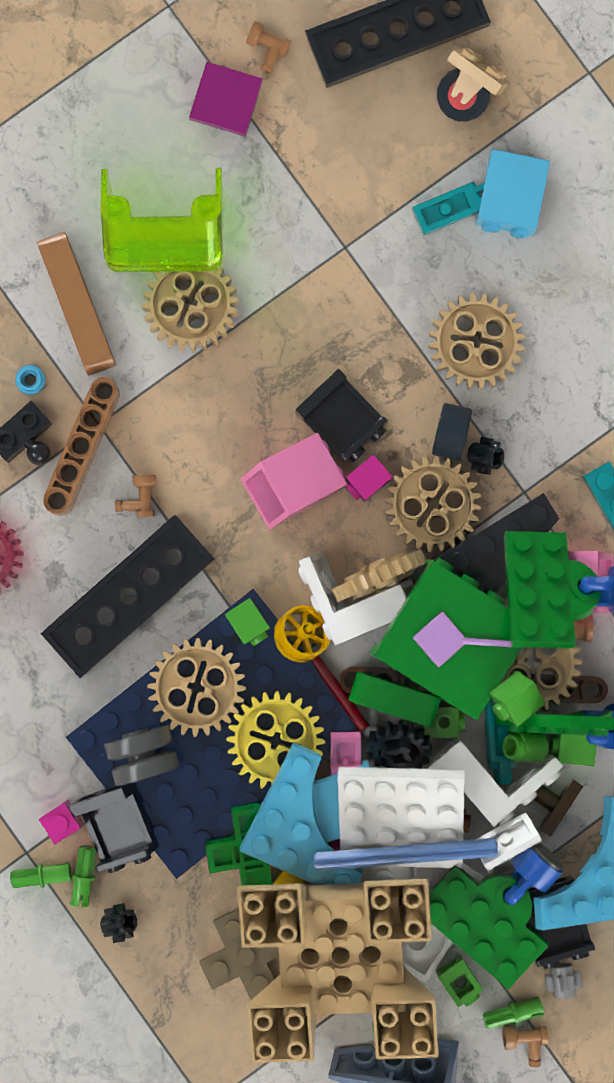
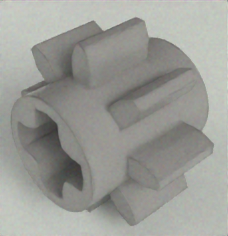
M561 963L559 966L550 968L551 974H544L545 988L547 992L553 991L554 998L556 999L575 997L576 988H583L581 973H579V970L573 971V964Z

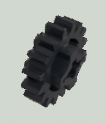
M399 720L398 725H393L391 721H387L386 727L378 724L376 725V731H370L369 738H367L366 751L368 752V759L374 760V766L376 767L383 765L384 768L412 769L414 767L415 769H422V763L428 764L429 757L432 756L431 736L425 735L424 728L416 730L415 723L413 722L409 725H404L403 720Z

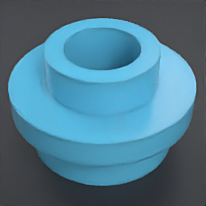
M26 365L17 372L15 382L21 392L34 395L44 388L46 378L39 367ZM30 375L36 377V382L33 385L26 384V378Z

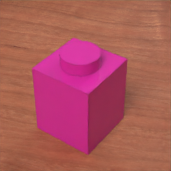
M373 454L346 477L345 480L348 485L345 488L356 501L361 498L363 502H366L391 481L393 477Z
M69 799L38 819L54 845L85 825L80 816L73 817L69 807L72 803Z

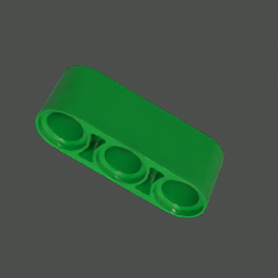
M357 671L348 700L364 707L432 727L441 698L425 691Z

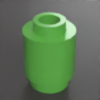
M513 732L507 735L503 741L504 755L514 762H542L549 751V744L543 733Z

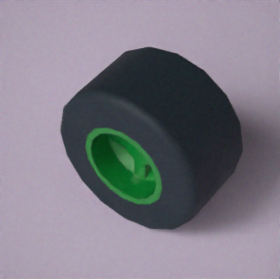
M449 403L443 404L432 449L434 456L456 461L461 460L470 426L472 409Z

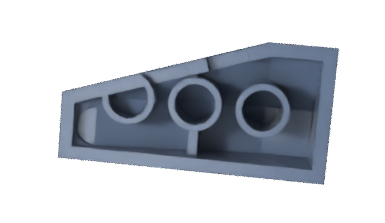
M438 1038L439 1057L376 1059L375 1047L371 1044L338 1048L334 1050L328 1077L340 1083H455L459 1041Z

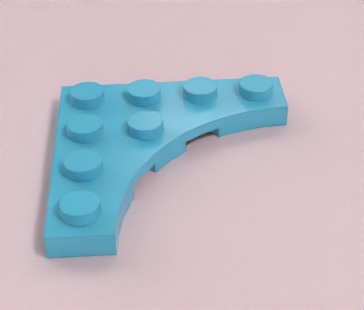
M293 742L240 845V851L314 885L357 884L363 875L360 868L322 871L315 869V853L335 851L322 836L312 806L313 782L321 761V754Z
M614 795L604 796L603 821L599 834L602 836V840L596 854H591L587 863L581 869V875L569 886L564 885L552 893L534 898L536 929L548 930L614 920Z

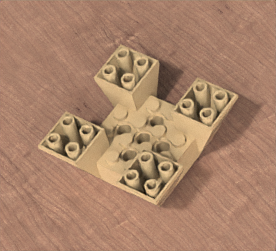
M428 879L364 881V883L335 885L281 884L237 887L242 948L278 946L280 975L247 1004L252 1063L314 1061L316 1015L373 1013L376 1059L439 1057L435 996L405 968L403 942L431 941ZM341 918L345 922H336L334 919ZM375 946L377 947V949L372 950L368 949L367 947ZM337 947H344L347 950L341 951ZM307 948H313V949H315L316 951L311 952V951H308V950H306V949H307ZM339 976H347L348 978L343 979Z

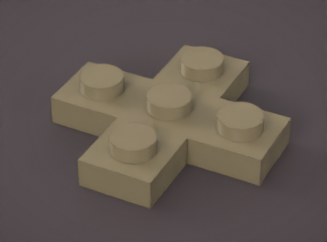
M239 908L213 920L225 948L201 959L199 963L212 990L240 977L250 1000H252L275 980L268 962L278 958L279 951L278 946L242 948Z

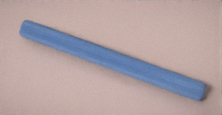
M495 838L317 852L314 855V866L316 870L322 871L495 857L498 854V846Z

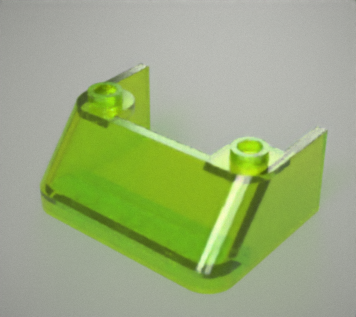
M216 168L215 194L197 197L191 206V216L131 217L129 202L122 196H113L108 169H101L100 212L105 263L109 269L115 272L213 271L221 266L224 259V188L222 168Z

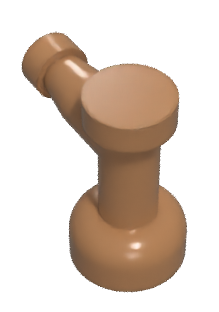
M254 21L246 44L256 46L261 43L269 47L264 64H262L260 70L271 74L272 67L277 61L278 56L280 55L285 58L291 45V40L285 39L283 41L264 32V26Z
M156 475L132 476L133 485L139 487V499L116 500L115 511H137V517H155L154 511H151V487L156 484Z
M503 1025L502 1038L504 1049L512 1050L516 1048L517 1043H528L529 1066L534 1068L540 1067L541 1045L548 1044L547 1027L539 1026L537 1030H516L513 1025Z

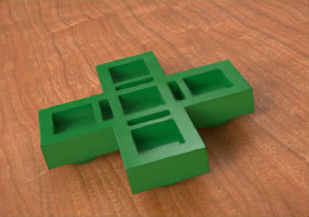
M260 802L230 808L234 836L204 841L210 874L239 869L241 886L272 885L270 865L240 851V845L261 806Z

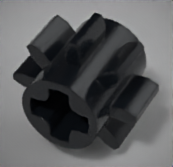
M481 436L480 443H472L467 452L468 462L472 464L471 469L486 475H490L492 469H499L504 461V451L500 448L501 443L494 441L493 438Z
M125 903L104 909L105 915L100 921L104 937L112 936L113 943L125 942V939L134 937L133 932L137 928L138 921L133 909L125 910Z

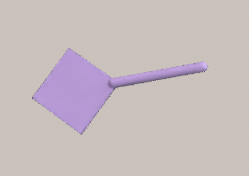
M443 612L438 614L412 637L438 668L464 644L511 647V641L465 638Z

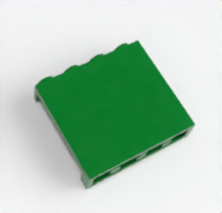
M440 558L436 562L427 559L425 561L427 567L378 644L376 642L373 644L368 653L477 721L491 699L489 693L500 684L522 647L464 644L438 668L412 638L438 614L443 612L465 638L511 641L509 609L502 605L505 600L490 590L486 595L477 589L479 583L471 577L463 574L462 578L452 573L451 571L454 567Z

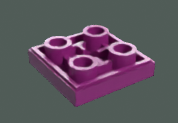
M206 62L189 119L246 137L263 78Z

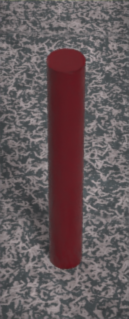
M320 655L311 660L322 680L360 733L370 726L356 705L348 700L349 695L343 690Z

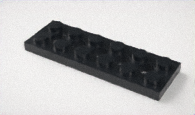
M384 0L305 30V36L324 84L328 88L490 26L491 21L482 0ZM449 1H455L459 4L461 10L456 14H450L445 10L444 5ZM423 11L429 12L433 16V21L430 24H421L417 20V15ZM394 22H401L405 25L406 31L401 35H395L390 31L389 27ZM367 32H373L378 36L379 41L374 45H367L363 42L362 36ZM347 43L352 50L346 56L338 55L335 51L337 44Z
M174 515L40 634L76 675L82 678L215 559L182 521ZM176 548L180 551L181 560L178 564L169 565L166 563L164 556L168 549ZM148 568H154L159 573V579L154 585H147L142 579L143 572ZM125 588H132L136 592V600L131 605H125L120 600V593ZM105 607L110 608L114 613V619L108 625H103L98 620V612ZM82 627L88 628L92 635L90 642L86 645L79 644L75 638L76 631Z

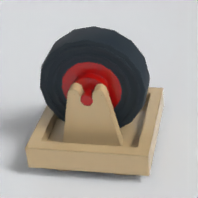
M471 48L452 51L447 61L454 65L456 69L449 71L441 79L437 88V101L441 111L448 118L455 121L467 122L479 117L486 110L490 100V92L494 95L502 94L510 84L505 80L506 73L494 65L491 67L484 65L481 62L483 57Z

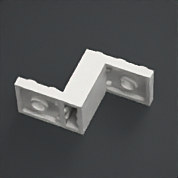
M323 551L299 561L301 566L299 568L300 577L305 584H309L313 594L311 595L313 607L317 612H321L325 621L323 623L324 632L329 640H333L335 645L392 622L414 587L410 578L374 595L346 605L344 600L336 602L331 589L338 585Z
M454 738L429 759V763L424 764L422 769L464 770V794L494 827L498 823L500 826L507 823L515 815L512 811L522 803L525 806L538 795L536 790L545 783L548 786L561 775L559 770L563 765L556 757L547 754L542 762L534 763L512 784L502 790L463 743Z

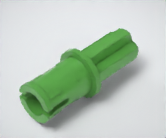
M85 845L80 846L78 849L75 873H72L71 876L74 879L70 905L79 907L80 895H82L81 907H89L92 881H95L96 878L93 875L96 857L95 847Z
M66 862L43 866L41 863L35 868L13 870L10 873L11 885L13 888L37 885L44 888L45 884L71 882L70 863Z
M539 997L514 1004L510 1001L507 1007L483 1013V1021L487 1029L510 1023L518 1026L519 1022L544 1016V1010Z

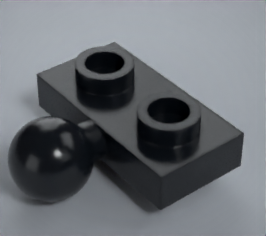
M32 401L27 403L0 427V456L7 463H10L25 448L27 449L28 460L35 465H43L50 458L51 452L48 445L44 442H36L35 439L46 431L52 423Z

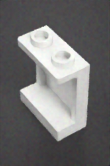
M526 812L477 838H495L497 841V856L480 858L488 875L498 871L504 874H511L515 870L511 862L512 858L542 841Z

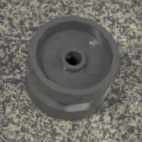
M168 725L150 730L145 728L122 735L120 739L104 744L108 760L116 761L128 758V762L115 766L111 771L115 786L146 779L180 767L176 751L166 750L156 753L157 748L168 745L173 740Z

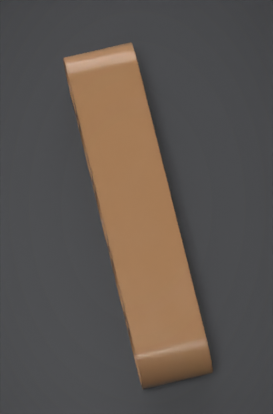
M65 231L37 241L38 248L87 375L90 376L116 366Z
M97 378L89 388L44 494V507L52 514L58 516L66 515L72 510L120 397L119 388L110 378ZM109 385L113 390L112 395L104 400L98 398L100 387ZM93 412L99 413L101 415L100 423L95 427L87 426V416ZM82 439L88 440V451L84 454H77L75 452V444ZM68 467H75L78 473L76 479L66 482L63 478V472ZM57 494H63L66 499L64 507L58 510L54 509L51 503L52 498Z

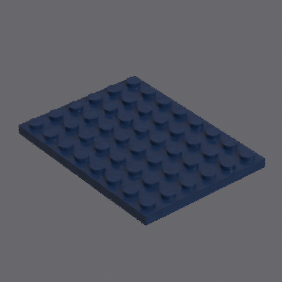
M252 589L188 641L192 647L195 645L196 638H200L202 646L205 647L207 642L212 640V649L216 650L220 645H224L222 655L225 656L231 652L233 653L229 661L231 664L240 662L241 665L235 672L236 674H245L244 678L238 680V685L245 686L246 690L239 691L237 694L245 699L242 703L235 702L234 704L240 711L238 714H245L241 707L243 703L250 708L253 706L251 697L254 696L259 702H262L263 692L268 694L269 699H274L275 692L279 691L280 699L283 700L288 693H291V702L293 703L300 697L302 698L300 706L302 709L311 705L312 709L308 714L309 717L319 716L318 721L314 723V727L324 728V731L316 734L317 738L325 740L324 744L316 745V748L323 752L320 765L330 757V732H358L359 730L324 683L311 661L304 663L294 662L283 656L278 650L274 640V627L278 619L257 592ZM249 598L252 599L270 627L266 631L268 637L255 646L251 642L244 645L225 616L227 612ZM286 637L289 643L293 645L291 637ZM298 646L297 650L303 652V650ZM185 659L180 662L179 672L185 677L193 675L195 666L192 661ZM206 661L201 662L196 682L189 684V687L193 689V694L188 705V713L193 712L198 692L205 691V687L201 685V680L206 669ZM157 666L153 667L66 736V739L105 788L115 785L111 772L113 768L128 762V758L116 761L108 760L104 748L105 743L120 739L122 735L145 728L150 730L168 725L170 729L172 722L170 718L163 722L160 721L164 714L163 710L153 711L159 704L158 700H149L150 696L156 694V690L147 687L148 684L156 683V679L150 676L149 673L159 672L160 668ZM213 668L208 672L207 678L211 684L220 685L224 681V674L220 669ZM174 689L170 694L171 702L176 706L183 705L186 701L185 692L181 689ZM208 697L202 698L199 702L200 711L204 714H212L214 712L215 702ZM228 713L232 721L230 724L224 720L220 721L222 730L218 731L213 725L210 726V735H206L203 728H199L197 737H194L192 728H188L187 732L182 735L181 725L179 724L173 730L170 729L173 740L168 745L157 748L156 753L166 750L176 751L180 767L134 782L159 844V847L154 851L176 879L206 856L204 841L230 837L234 834L231 807L259 802L262 804L272 785L271 782L267 781L264 788H260L261 779L259 778L249 783L251 773L247 772L244 775H240L239 773L243 765H232V762L238 756L237 754L228 753V750L234 747L235 743L226 741L229 736H234L236 733L228 728L229 725H238L239 723L233 716L235 713ZM262 713L257 718V724L262 729H270L274 725V718L269 713ZM290 722L286 727V733L291 738L300 737L304 731L303 726L298 722ZM250 731V735L253 737L270 740L271 747L277 748L278 744L289 747L293 744L292 742L280 739L281 734L279 732H275L274 736H267L257 731ZM259 742L252 743L248 749L251 757L256 759L262 758L266 753L264 745ZM283 751L278 755L277 760L280 765H282L288 751Z

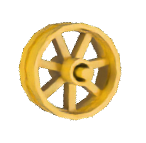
M299 605L293 607L278 619L274 627V640L276 647L283 656L291 661L304 663L313 660L327 649L331 640L327 638L324 632L323 623L325 621L321 612H317L313 606ZM291 615H301L300 625ZM307 618L312 620L314 622V625L307 622ZM285 621H286L295 631H284V629H285ZM318 628L321 637L314 635L315 629ZM286 637H291L293 645L289 643ZM309 641L320 645L315 653H313ZM303 644L305 653L298 651L297 647Z

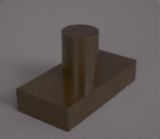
M570 778L561 794L557 795L544 785H541L536 790L538 795L533 800L549 810L538 829L551 837L584 786Z

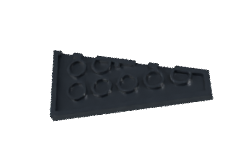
M543 493L438 558L452 565L454 568L451 572L462 578L463 574L477 581L479 583L477 589L486 595L489 590L496 594L507 581L504 550L505 531L549 532L560 518ZM427 564L416 570L414 574L398 581V584L411 578L415 586Z

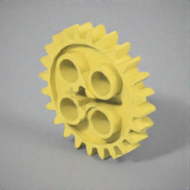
M279 691L275 692L274 699H269L268 694L263 692L262 702H259L254 696L251 697L253 706L250 708L243 703L241 707L245 714H234V718L239 723L238 725L232 724L228 727L236 732L234 736H229L226 741L235 743V746L228 750L229 754H237L238 756L232 762V765H243L239 773L240 775H244L247 772L251 773L249 783L254 782L256 778L261 779L260 788H264L267 781L271 782V784L273 783L281 767L277 757L281 752L289 751L291 747L278 744L277 748L271 747L270 740L253 737L250 735V731H257L267 736H274L275 732H279L281 734L280 739L292 743L295 742L323 756V752L316 748V745L325 743L324 739L317 738L316 735L324 731V728L314 727V723L318 721L319 716L309 717L308 714L312 706L310 705L302 709L300 707L302 698L300 697L293 703L291 702V693H288L284 700L280 699ZM262 713L271 714L274 718L273 727L267 730L260 728L257 724L258 716ZM290 722H298L303 726L304 731L300 737L291 738L288 736L286 727ZM259 742L264 745L266 753L262 758L256 759L251 757L248 749L252 743Z

